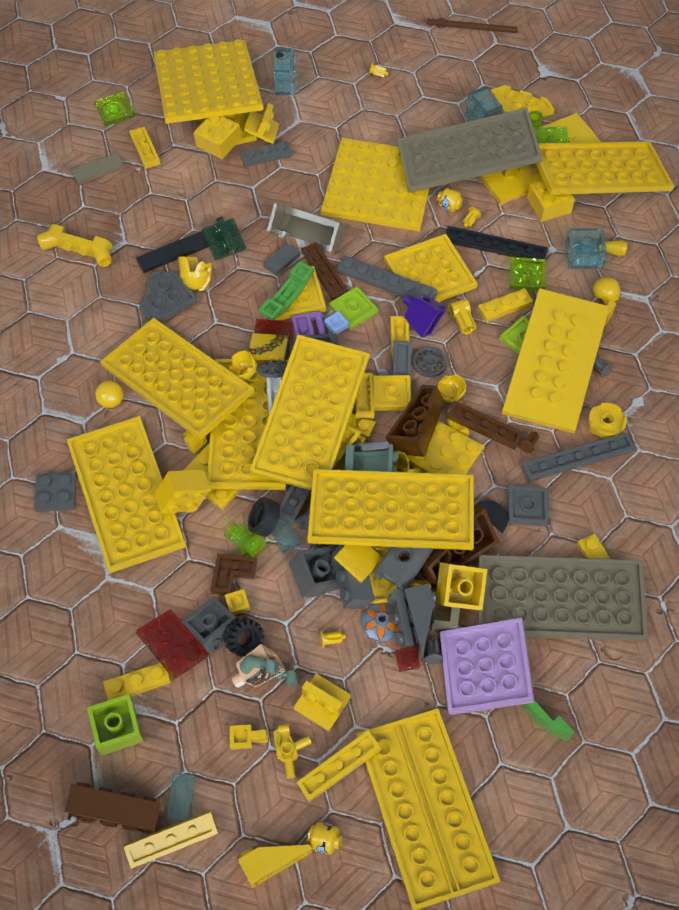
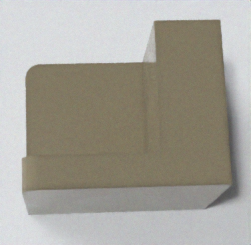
M452 607L451 612L435 610L431 631L440 632L457 629L460 608Z

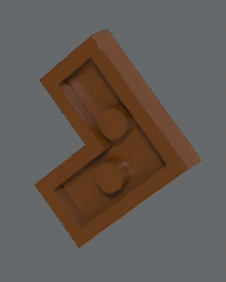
M218 553L210 589L211 594L225 595L232 593L235 577L255 580L258 559Z

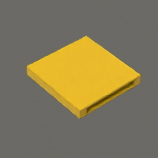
M345 545L334 559L362 583L377 566L382 557L370 546Z

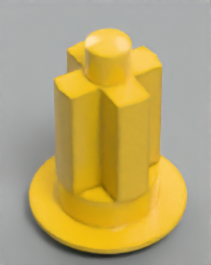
M373 62L371 63L369 76L370 73L383 78L384 75L388 76L389 72L386 71V68L374 65Z
M474 207L468 209L469 213L463 220L465 228L467 226L471 227L476 219L481 218V212Z
M320 630V644L323 649L325 645L341 643L342 639H346V635L341 634V631L323 633Z

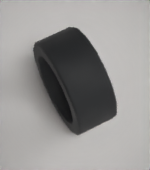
M266 497L259 498L254 503L248 517L249 531L262 537L269 536L274 531L280 517L279 503Z

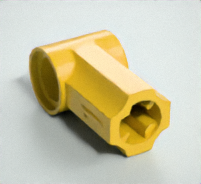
M464 299L449 303L450 316L452 319L455 318L461 333L467 335L476 330L469 301Z

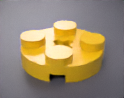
M601 403L600 406H595L590 411L588 416L589 430L591 433L602 438L620 435L626 427L627 417L621 412L622 409L613 403ZM609 418V421L612 423H605L603 420Z

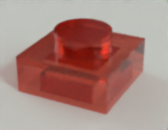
M416 646L395 650L399 672L420 668Z

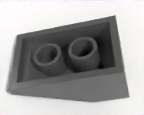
M338 546L298 551L290 560L289 565L302 599L320 596L340 589L336 580L335 565L332 561V553Z
M429 584L404 589V599L418 662L423 659L432 611L435 610L434 603H436L435 592L430 590Z

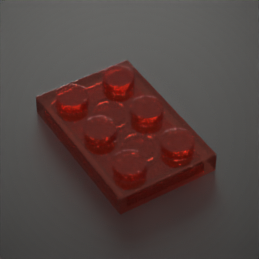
M171 609L137 629V636L174 680L208 658L209 653Z

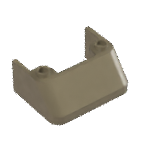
M274 203L267 231L275 232L277 237L284 239L290 236L310 243L317 242L318 245L325 247L324 251L334 253V251L339 250L348 231L349 224Z

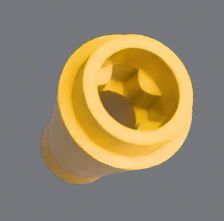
M624 240L604 241L601 251L618 257L626 256L628 242H624Z

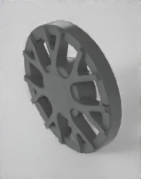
M435 347L421 348L413 356V367L422 376L436 377L446 369L447 358L441 350ZM427 351L428 355L424 356L423 352ZM436 352V353H438L439 355H438L437 357H435V356L433 355V353ZM416 358H421L423 361H417ZM443 360L444 363L438 364L437 361ZM423 365L424 368L419 369L418 366ZM426 369H431V373H427Z
M281 359L265 360L257 365V373L267 378L283 377L288 362Z

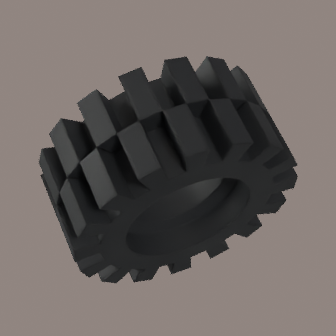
M237 617V621H230L232 626H226L229 630L228 632L224 631V635L227 638H223V640L227 643L225 646L229 651L244 657L260 644L263 645L261 639H265V635L261 634L264 630L256 621L247 617ZM248 629L250 633L249 639L245 644H239L240 633Z

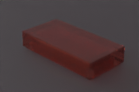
M256 319L254 333L287 335L290 340L292 321Z

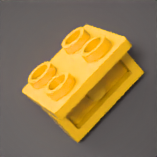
M268 103L262 115L255 111L249 112L243 130L273 144L279 127V123L272 120L274 105Z
M315 674L311 682L306 680L302 686V695L295 704L294 710L323 729L330 731L351 699V694L320 675Z

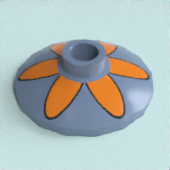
M388 603L373 604L364 611L362 628L370 639L386 642L396 637L397 627L392 621V605ZM384 617L386 621L380 622L378 618Z

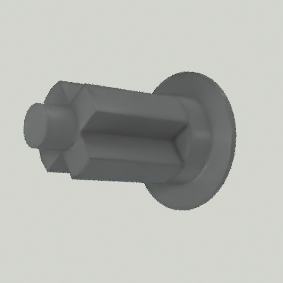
M597 356L593 367L601 372V377H605L612 370L613 364H607Z
M431 637L427 641L428 656L425 657V662L428 664H438L443 661V656L439 654L438 640Z

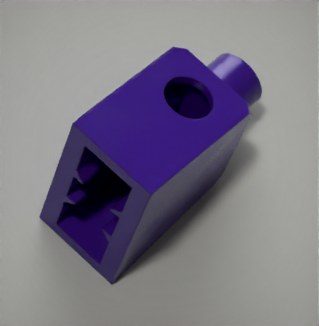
M408 294L403 299V303L408 307L404 318L421 338L431 335L446 312L447 307L425 294L415 298Z

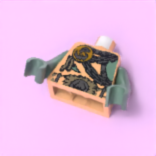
M262 644L236 663L239 673L232 677V681L237 688L246 683L258 687L272 678L281 680L286 678V684L298 685V675L292 670L285 672L286 670L278 654Z

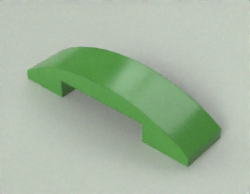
M299 261L290 272V278L272 299L268 298L258 312L271 320L280 317L302 293L314 273V268Z
M536 701L534 703L521 704L528 716L552 735L568 741L575 733L560 715L553 721Z

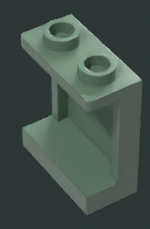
M389 444V451L355 452L354 445H346L345 470L397 472V467H394V463H398V452L394 451L393 444Z

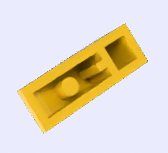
M310 845L258 847L255 850L249 848L241 853V858L238 861L251 888H254L310 855L312 848Z

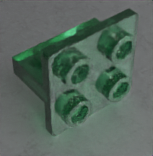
M223 217L216 218L214 225L202 229V233L215 261L246 250L234 218L225 221Z

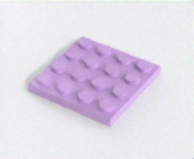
M522 618L440 631L447 706L450 715L535 702Z

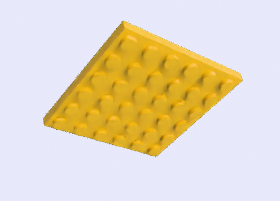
M341 138L321 208V215L420 232L430 188L409 193L398 146Z

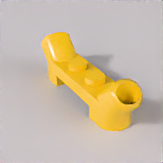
M52 224L48 231L37 235V240L42 250L59 247L66 251L94 257L100 267H107L112 262L110 252L113 245L107 239L95 236L93 241L66 234L63 226Z

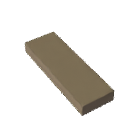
M116 153L72 169L71 172L77 184L80 185L124 168V165Z

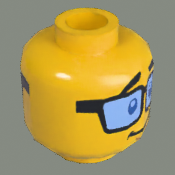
M446 188L443 192H439L437 201H439L441 209L453 213L460 209L463 198L459 191Z
M322 821L311 826L307 842L310 843L313 851L326 855L333 854L336 849L339 850L343 840L338 826Z

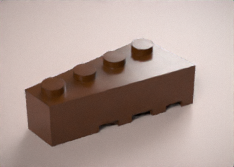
M421 385L385 438L390 444H393L394 451H401L411 456L425 457L445 403L437 386Z
M474 504L473 550L434 549L420 569L424 579L437 584L440 562L466 565L499 543L485 508Z
M77 782L76 785H71L63 820L70 821L73 816L77 817L81 823L90 824L95 823V820L100 821L99 824L105 827L112 828L121 824L124 830L151 834L154 833L161 803L156 802L157 799L144 796L143 799L135 798L133 793L121 792V794L112 793L110 788L99 787V790L90 788V785L87 783Z

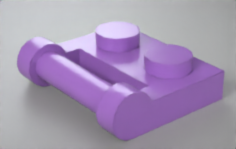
M316 311L291 316L295 337L297 335H314L311 321L316 322L319 335L326 334L323 312Z

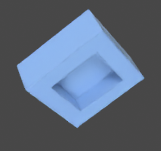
M339 311L324 320L326 327L332 333H336V335L349 328V322Z

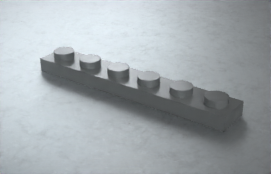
M344 256L337 267V272L404 298L408 294L414 298L425 294L435 299L438 294L435 288L348 256Z
M627 432L522 462L521 468L527 481L531 482L634 452L635 446Z

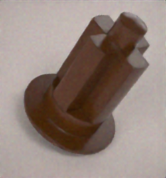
M531 431L525 440L519 441V448L525 453H532L534 451L533 445L539 439L538 433Z

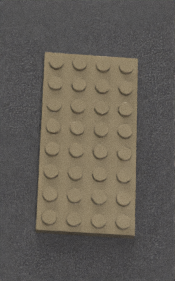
M528 108L397 138L409 193L542 162V155Z
M479 555V568L488 569L483 609L479 610V625L522 618L526 637L621 641L648 640L643 560Z

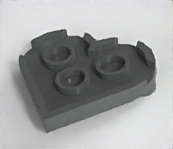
M159 270L153 272L148 277V282L146 283L147 293L142 297L140 309L147 320L150 321L152 318H155L159 322H163L198 303V299L175 272L171 271L170 273Z

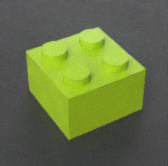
M130 694L87 707L96 748L101 756L144 742Z

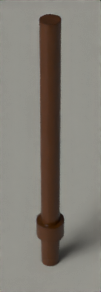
M427 18V25H436L440 28L446 26L517 33L518 27L451 21L445 20V18Z

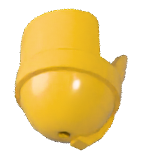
M178 257L179 276L183 283L189 289L204 291L211 280L212 262L209 261L205 264L203 261L199 263L197 257Z

